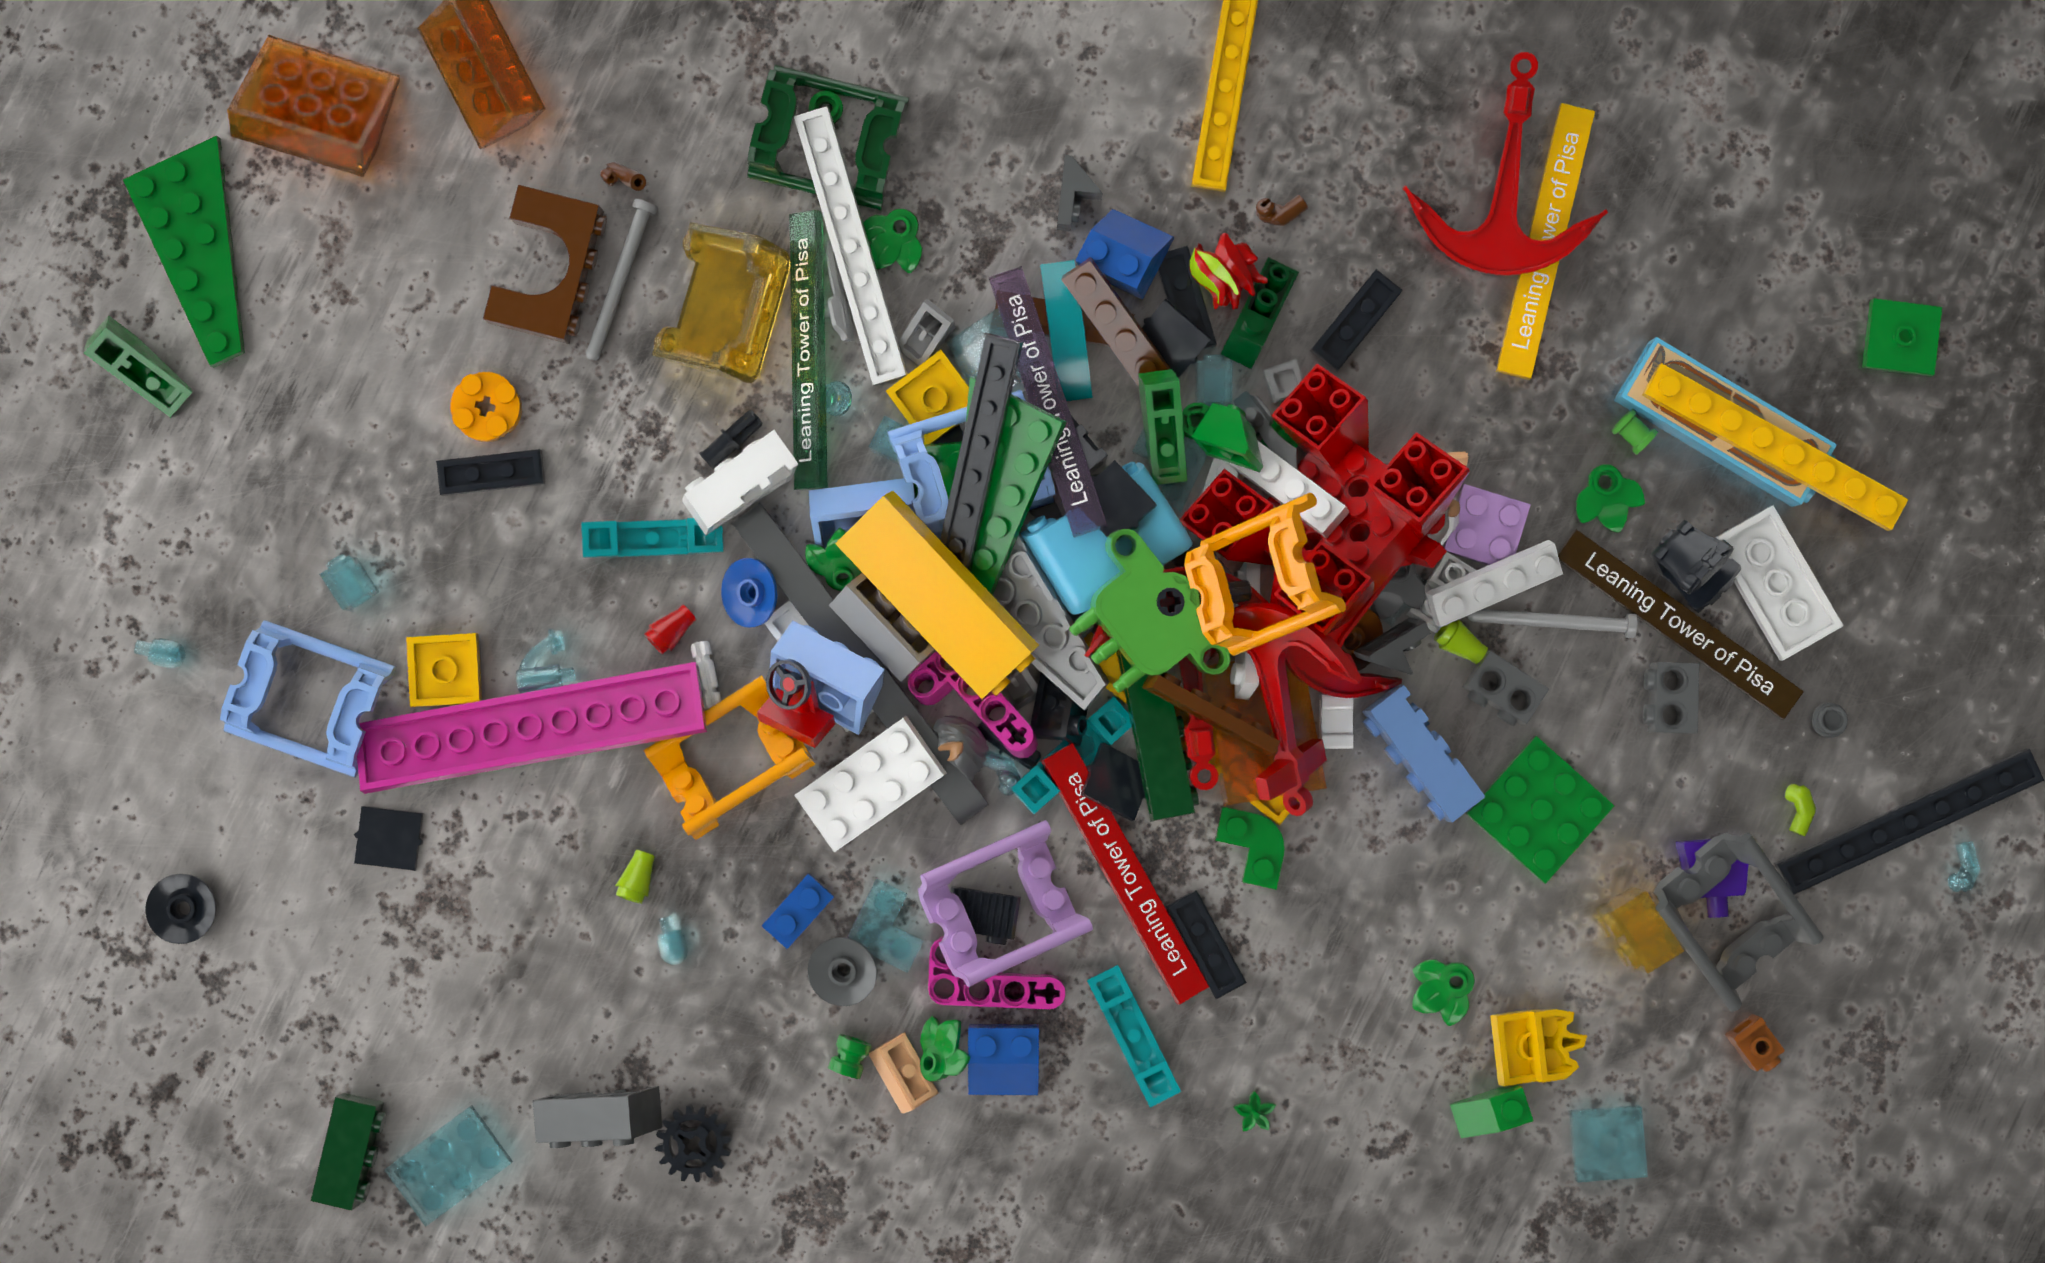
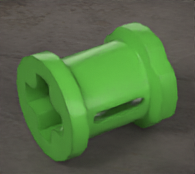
M1632 408L1611 429V432L1614 435L1620 434L1633 447L1632 452L1637 455L1654 439L1658 431L1656 429L1650 430L1636 416L1637 412Z

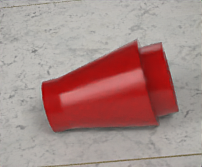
M683 604L675 611L648 625L650 629L644 635L655 649L663 655L667 650L672 651L697 619Z

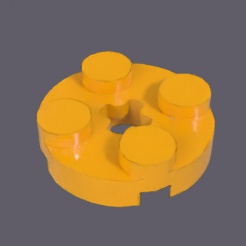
M479 372L465 376L461 383L457 385L451 397L450 410L454 424L465 435L481 442H494L504 437L508 432L511 433L516 428L522 414V402L516 388L509 380L493 372ZM485 398H490V403L495 405L494 412L488 411L486 416H481V410L477 408L478 403L483 402Z

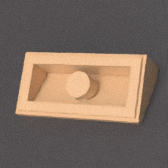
M905 1032L869 1052V1057L901 1113L912 1111L939 1094L934 1083L927 1081L922 1076L920 1070L921 1060Z

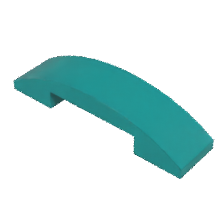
M1074 260L1040 264L1057 397L1062 402L1093 398L1082 309L1061 280L1064 274L1075 268Z
M694 518L628 522H581L583 558L649 557L724 552L722 525L708 535H705Z
M1114 696L1087 719V730L1082 737L1081 746H1075L1086 767L1094 761L1100 743L1104 742L1111 746L1131 728L1129 713ZM1062 741L1044 758L1062 749L1070 743H1068L1067 741ZM1041 761L1010 788L1033 815L1060 792L1050 779Z
M1119 965L1088 979L1087 982L1149 1107L1151 1108L1180 1093L1181 1090Z

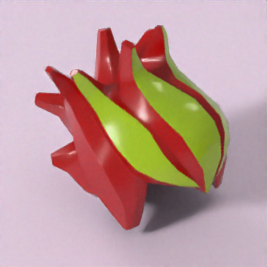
M1227 233L1221 234L1215 253L1204 251L1202 244L1198 243L1197 248H1194L1191 255V275L1211 293L1214 310H1217L1219 305L1227 307L1230 301L1232 308L1238 309L1242 288L1247 290L1250 295L1255 296L1253 282H1268V278L1257 271L1254 263L1258 261V257L1253 253L1250 246L1244 242L1234 245Z

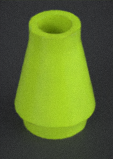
M1459 619L1442 626L1434 636V641L1439 644L1440 649L1470 660L1474 664H1478L1488 650V647L1482 644Z
M635 850L631 861L615 885L618 887L616 896L638 904L643 903L644 898L649 896L654 855Z

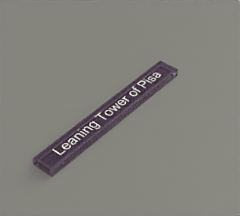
M1022 266L988 277L1008 338L1023 342L1018 369L1029 403L1067 421L1049 464L1073 537L1075 538L1107 527L1108 525Z

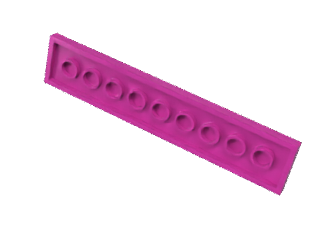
M696 662L361 722L359 723L360 727L366 733L357 755L360 791L364 794L705 733L707 728L698 664Z

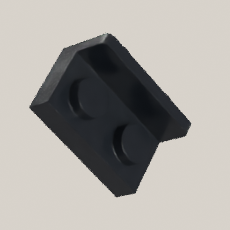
M1040 672L1030 724L1037 739L1062 740L1070 744L1073 743L1074 746H1081L1082 737L1087 730L1086 716L1088 708L1083 710Z

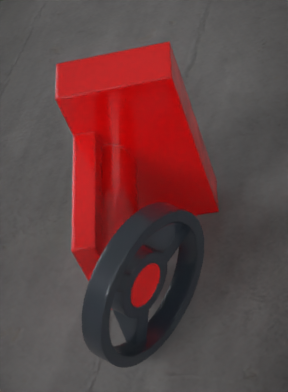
M785 659L774 663L770 667L766 677V688L770 697L757 711L759 721L816 748L836 724L834 715L819 708L814 682L811 681L809 673L801 663L792 659ZM780 665H792L801 673L802 676H800V674L796 672L784 669ZM775 671L781 677V690L777 688L776 691L773 687V676Z

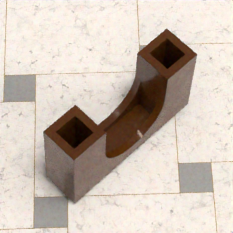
M518 185L509 218L516 225L551 233L561 238L569 254L568 270L564 279L557 287L539 295L524 294L491 285L483 320L491 325L570 344L571 336L576 337L580 328L581 317L577 316L580 303L586 302L590 285L586 283L589 269L594 270L597 263L598 250L595 249L597 237H602L606 229L607 217L603 216V209L597 204Z

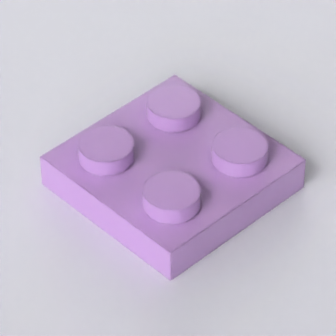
M1463 484L1457 500L1460 504L1459 524L1444 543L1443 547L1450 554L1485 565H1491L1516 554L1531 504Z

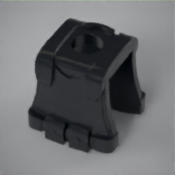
M1683 520L1676 527V530L1669 531L1661 539L1659 546L1650 553L1659 574L1674 585L1688 602V606L1698 613L1708 605L1712 606L1721 597V594L1725 593L1733 585L1735 577L1741 571V565L1734 559L1729 558L1734 550L1733 546L1724 539L1719 540L1701 532L1686 520Z

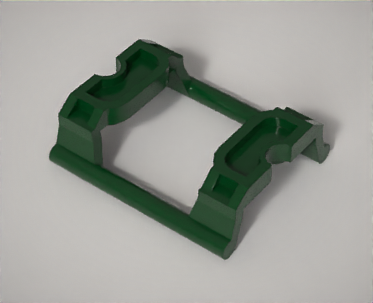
M775 65L774 69H770L760 102L768 110V116L763 122L755 123L749 146L747 178L816 194L812 179L783 173L777 157L778 153L786 147L791 134L797 110L795 86H806L823 91H831L835 94L875 104L874 109L866 115L855 154L858 176L853 186L857 205L882 210L885 183L892 159L884 151V145L890 139H897L902 115L907 110L909 97Z

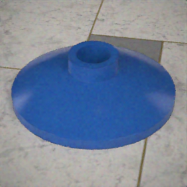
M742 558L732 563L725 572L722 580L721 596L727 614L736 624L747 628L761 626L772 616L777 604V585L771 570L762 561L755 558Z

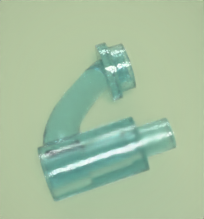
M549 629L548 637L539 642L524 656L519 670L516 671L519 693L563 686L564 682L575 681L573 667L561 669L559 664L536 667L537 662L549 650H551L552 655H557L559 651H564V638L561 630Z

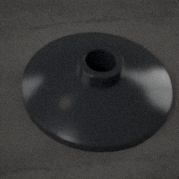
M189 874L170 875L160 880L150 891L145 906L147 922L152 931L164 941L173 944H187L203 937L212 927L217 910L216 900L210 887L200 878ZM182 902H187L190 906V911L187 915L182 914L180 911Z

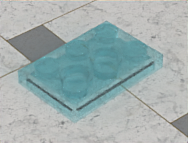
M471 1105L387 1167L385 1172L426 1227L510 1165L513 1160L473 1105Z

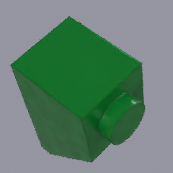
M1213 402L1192 435V438L1206 455L1260 473L1263 463L1255 430L1246 420V413L1233 404H1228L1226 407Z
M1519 1084L1502 1086L1449 1104L1460 1138L1498 1133L1534 1121L1523 1087Z

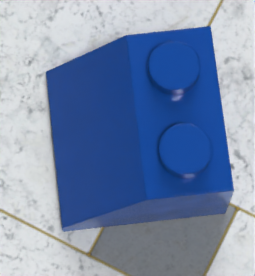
M1112 209L1091 229L1075 261L1079 265L1091 257L1111 285L1143 299L1174 240V236Z
M969 1024L968 1055L970 1060L968 1063V1095H1038L1039 1024Z

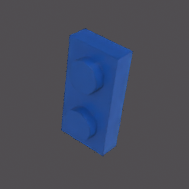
M808 873L762 924V927L788 949L835 896Z

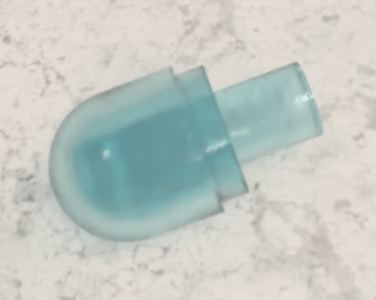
M163 638L153 639L152 643L137 640L134 648L135 654L148 656V662L165 668L179 667L184 662L186 656L185 649L180 643Z
M672 915L659 918L662 934L657 935V943L661 958L670 965L680 964L686 959L688 954L685 935L682 934L681 929L676 930Z

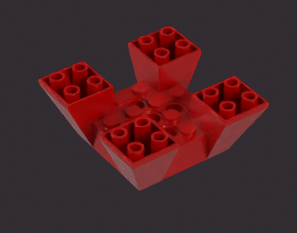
M1316 364L1274 411L1271 417L1307 454L1299 462L1297 470L1344 504L1349 510L1347 516L1327 538L1302 521L1308 541L1302 548L1303 559L1308 563H1314L1321 592L1340 597L1346 604L1344 612L1312 624V626L1326 636L1351 621L1438 522L1470 470L1417 432L1388 465L1369 453L1368 399L1328 370ZM1224 468L1179 520L1186 529L1199 539L1205 540L1272 510L1281 504L1271 496L1266 500ZM1270 526L1216 550V552L1231 561L1274 566L1268 545ZM1281 587L1273 594L1295 613L1305 612L1302 609L1298 610L1297 605Z

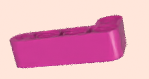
M937 651L911 673L908 679V688L921 704L927 706L934 705L954 689L1012 755L1018 758H1027L1036 751L1038 746L1037 736L1027 721L1001 692L997 696L990 692L983 699L978 695H968L967 688L969 685L955 670H945L946 661ZM923 681H934L931 691L928 693L918 692L919 685ZM1004 707L1006 712L1002 719L998 721L989 719L990 712L994 708ZM1012 726L1022 737H1025L1026 742L1021 745L1019 742H1016L1008 731Z
M944 936L936 939L931 946L928 991L931 999L937 1004L1054 1009L1064 1001L1065 987L1057 976L1023 973H998L983 980L989 985L990 991L984 998H976L971 994L964 980L955 977L947 963L937 957L936 948ZM943 978L952 981L955 988L954 992L947 997L938 995L934 987L935 983ZM1012 981L1020 982L1025 989L1023 996L1016 1000L1008 998L1004 991L1005 986ZM1029 981L1036 982L1035 989L1043 990L1046 989L1047 983H1053L1054 989L1060 990L1059 994L1053 995L1051 1001L1046 1000L1045 994L1034 993L1035 1001H1028L1030 996Z

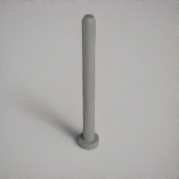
M635 199L632 205L636 209V213L586 352L587 358L594 361L600 358L649 215L655 216L658 208L656 205L640 199Z
M1481 609L1467 616V619L1471 622L1624 632L1625 638H1635L1637 632L1636 614H1626L1625 619Z

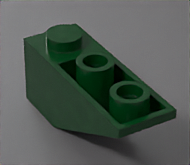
M1270 257L1267 258L1260 272L1261 275L1268 278V282L1255 283V296L1249 295L1220 353L1249 369H1252L1299 274L1298 271Z

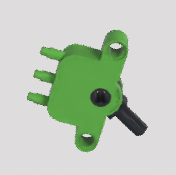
M1121 529L1111 533L1107 537L1105 549L1120 572L1093 594L1090 602L1091 608L1069 627V631L1074 636H1077L1097 622L1110 639L1091 655V659L1095 664H1099L1119 650L1132 667L1113 683L1115 690L1122 692L1144 675H1161L1186 656L1194 667L1202 673L1213 675L1224 672L1230 663V653L1225 647L1211 645L1202 634L1196 611L1201 604L1200 592L1195 588L1190 589L1186 576L1175 572H1163L1164 566L1135 531ZM1121 535L1127 536L1132 543V549L1126 556L1119 554L1115 547L1116 540ZM1248 580L1228 582L1233 603L1245 602L1251 599L1252 590ZM1166 592L1168 597H1174L1175 604L1169 606V612L1167 607H1161L1160 600L1166 598ZM1210 648L1215 649L1219 655V661L1213 668H1208L1203 660L1204 653Z

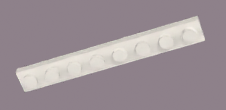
M826 106L794 116L872 384L877 385L907 375V371L830 109Z

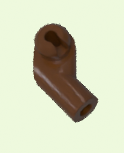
M617 162L606 164L607 167L600 172V177L608 186H614L618 180L635 191H641L646 186V179L641 173Z
M1297 195L1285 205L1273 203L1269 198H1263L1257 202L1256 215L1264 223L1285 226L1306 211L1308 205L1300 195Z

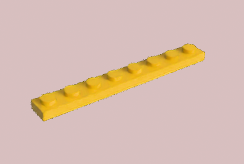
M1663 363L1657 366L1642 394L1647 399L1887 531L1893 529L1909 500Z

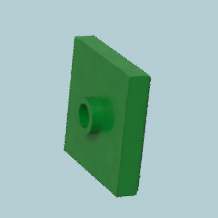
M1877 298L1871 299L1862 368L1927 377L1934 376L1942 307Z

